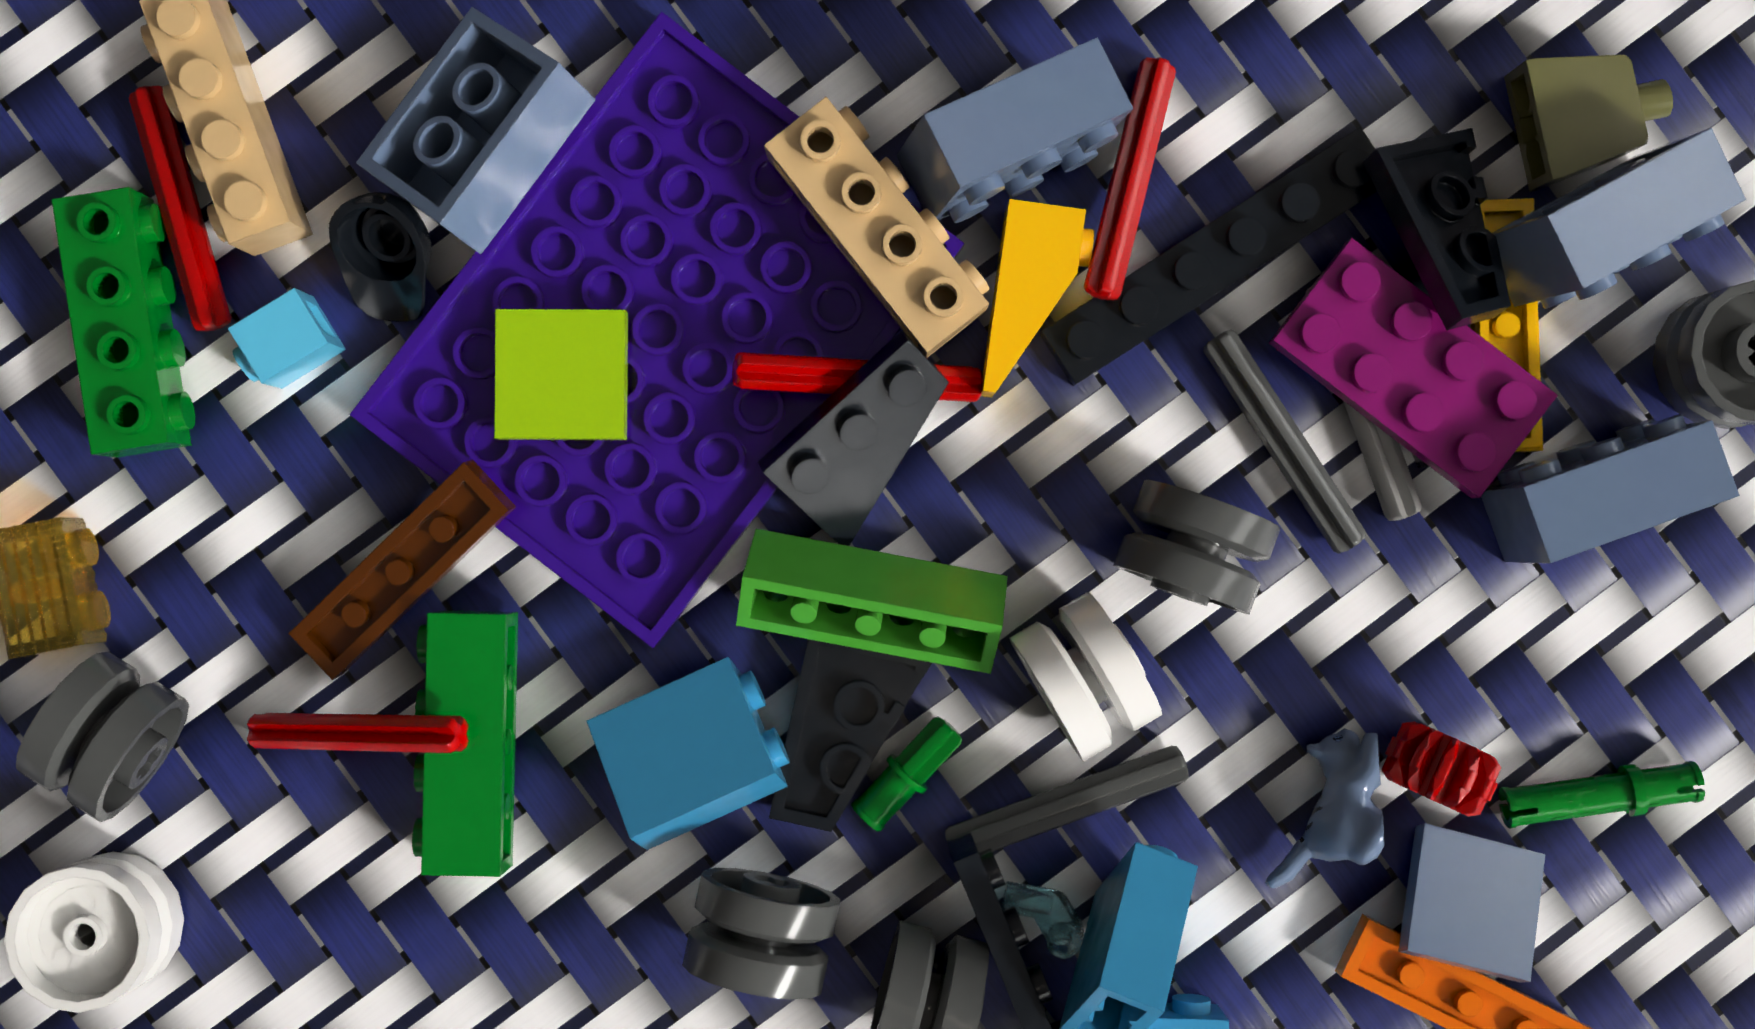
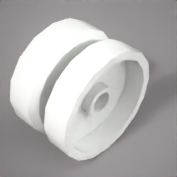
M1089 592L1059 608V622L1072 647L1068 651L1065 650L1054 632L1039 622H1035L1009 638L1042 699L1083 762L1112 745V731L1099 707L1100 703L1105 702L1117 721L1132 731L1138 730L1162 715L1161 707L1145 677V671L1137 655L1116 624H1113L1099 602Z
M114 851L87 857L69 866L51 871L23 890L8 915L4 945L10 971L28 995L49 1008L81 1013L106 1007L125 994L145 984L163 971L180 946L184 924L179 892L165 872L141 856Z

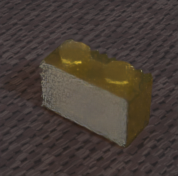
M59 517L0 528V619L8 659L31 657L106 642L107 633L104 628H107L110 624V606L104 593L100 590L97 591L98 585L94 580L96 573L92 566L98 562L99 549L95 535L89 528H86L83 518Z

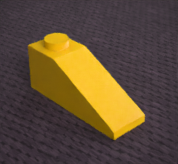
M1009 199L1003 220L982 373L981 396L993 397L1077 275L1078 266L1089 267L1094 243V229L1084 228L1086 209Z

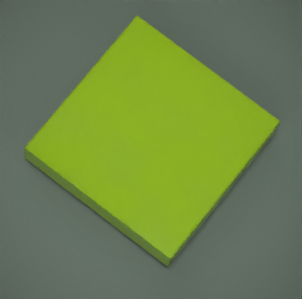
M495 309L494 439L627 440L628 312L626 310Z

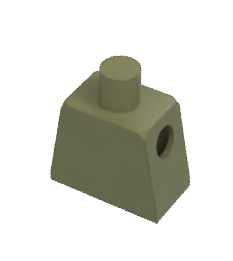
M1626 55L1534 58L1524 61L1504 76L1529 192L1543 189L1646 145L1648 132L1645 122L1668 117L1673 109V95L1668 82L1664 79L1637 84L1632 61Z

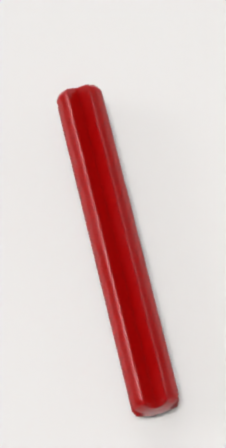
M1146 57L1139 64L1130 100L1134 109L1125 119L1084 283V290L1097 299L1117 300L1122 292L1176 75L1175 67L1170 64L1169 60L1164 58Z
M163 86L136 88L130 94L129 102L192 325L197 331L221 329L231 322V314L176 120L165 101Z
M740 352L734 358L732 378L733 384L741 389L833 394L869 360ZM934 364L949 382L939 400L976 402L980 399L983 375L980 369L970 366Z
M265 713L254 714L247 722L249 729L248 743L254 748L452 753L463 751L469 742L466 734L469 725L461 716Z

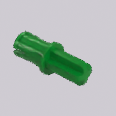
M939 716L934 717L898 756L890 754L887 757L886 761L889 766L858 799L851 803L854 811L874 830L882 831L885 824L916 792L924 794L927 790L925 782L961 745L962 738L960 734L943 718Z

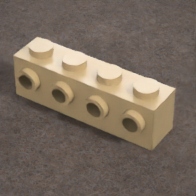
M140 0L139 3L147 22L146 25L141 26V35L152 58L157 63H162L169 82L168 85L163 86V95L174 118L180 123L184 122L191 144L185 146L186 158L197 179L200 182H206L213 204L207 206V214L216 235L221 241H227L229 245L253 256L313 235L228 2L226 0Z
M825 97L764 145L767 158L907 337L928 358L986 312L989 302L983 295L990 288L969 260L965 259L958 264L943 244L950 239L949 235L934 214L927 208L918 213L903 193L909 189V185L893 162L887 157L878 162L863 144L869 138V134L851 109L845 106L840 111H837L830 100Z

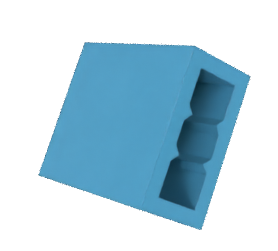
M726 657L587 720L629 838L644 849L649 850L788 787L780 767L789 764L790 760L777 730L774 727L767 731L764 729L757 710L766 706V701L751 670L742 674L731 659Z
M1135 842L1095 892L1059 1029H1147L1165 1012L1198 869L1197 865L1179 859L1173 851L1165 847L1143 845Z

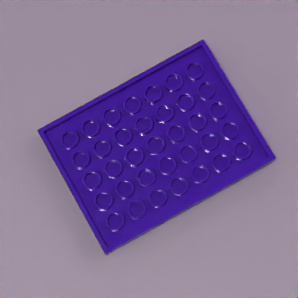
M662 11L596 95L595 102L481 255L478 252L472 255L349 414L440 485L463 462L473 459L516 506L496 528L652 648L657 647L779 488L762 472L758 461L832 395L741 389L733 384L732 370L735 355L740 352L870 360L901 329L767 158L764 145L797 120L799 116ZM911 203V205L915 208V210H916L918 213H920V212L922 211V210L919 209L917 206H915L913 203ZM945 229L950 239L943 245L955 259L965 243ZM495 309L626 310L628 312L627 440L494 439Z

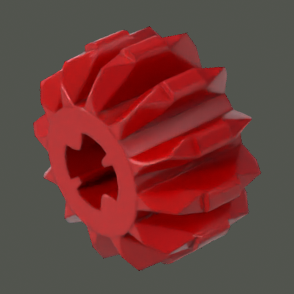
M1413 721L1402 723L1397 736H1392L1385 752L1387 758L1381 770L1389 781L1469 817L1480 815L1487 800L1491 801L1498 785L1496 780L1502 767L1496 758L1438 730Z

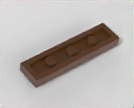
M473 459L463 462L288 634L331 680L343 675L506 518L516 506Z

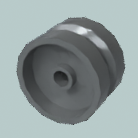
M1755 280L1689 299L1668 316L1656 337L1653 368L1659 390L1677 413L1682 414L1695 423L1712 420L1716 428L1724 429L1755 425Z
M1144 480L1133 512L1143 523L1168 533L1165 540L1140 532L1124 535L1113 566L1151 581L1150 586L1204 606H1208L1210 602L1250 615L1261 583L1250 571L1226 562V556L1231 555L1252 562L1270 559L1281 528L1263 517L1217 499L1170 484Z
M110 652L96 653L79 664L56 687L41 706L25 732L17 752L16 769L22 775L50 792L68 786L67 800L73 806L99 822L109 820L126 808L137 797L162 766L184 727L189 704L184 697L159 682L148 683L140 687V674L136 668Z
M712 868L704 870L700 878L695 908L709 922L691 928L682 966L690 974L708 983L746 994L788 1000L810 999L819 996L822 993L829 956L815 943L833 937L841 899L832 892L816 885L776 874L738 868Z
M900 920L896 926L886 959L870 1029H978L984 1004L989 964V946L987 942L955 935L944 947L937 971L933 972L936 941L932 929Z

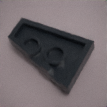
M1473 128L1379 147L1362 161L1446 330L1495 318L1511 306L1497 238L1489 230L1485 229L1480 204L1488 198L1483 177L1473 175L1469 154L1477 147Z
M900 331L758 461L762 472L838 544L850 546L949 382L903 331Z
M808 639L785 742V749L790 763L780 767L788 787L774 793L769 818L832 832L869 770L875 756L892 728H894L906 708V704L932 663Z

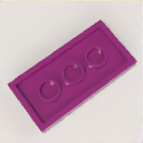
M1353 238L1344 243L1268 342L1471 499L1482 496L1558 396L1467 325L1446 330L1429 296Z

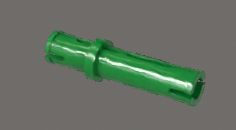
M1694 761L1640 769L1635 764L1620 766L1617 769V773L1512 788L1501 787L1498 798L1500 801L1506 800L1508 803L1499 804L1504 824L1507 828L1511 829L1521 825L1625 811L1629 813V816L1633 817L1645 815L1650 807L1686 802L1698 803L1704 800L1705 790L1702 788L1694 789L1693 786L1705 785L1702 772Z

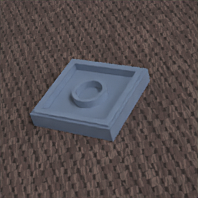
M1426 823L1417 825L1415 827L1398 952L1519 983L1531 982L1545 854Z

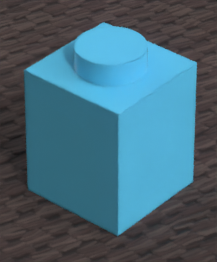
M296 288L289 290L228 328L238 345L232 351L234 358L245 375L253 382L260 380L262 384L283 389L346 350L314 296Z

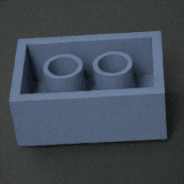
M471 7L357 160L356 164L481 255L596 99L559 62Z
M1097 37L924 114L896 156L923 210L925 208L929 209L938 220L950 215L954 223H959L986 209L989 206L987 199L1003 190L1007 191L1010 198L1016 197L1044 181L1042 174L1058 165H1061L1066 173L1090 162L1099 155L1096 149L1109 143L1119 135L1116 126L1134 108Z
M1712 128L1634 156L1492 233L1497 238L1509 297L1514 307L1540 300L1544 309L1563 303L1576 295L1579 300L1594 296L1618 283L1614 274L1629 266L1633 271L1644 268L1670 255L1672 252L1668 245L1683 237L1685 241H1690L1723 226L1725 222L1721 213L1745 201L1746 198Z
M1682 414L1656 422L1655 419H1650L1615 431L1617 437L1595 443V440H1591L1556 452V459L1538 464L1532 461L1499 472L1497 478L1500 484L1487 488L1481 498L1504 562L1553 563L1740 496L1713 421L1686 424Z

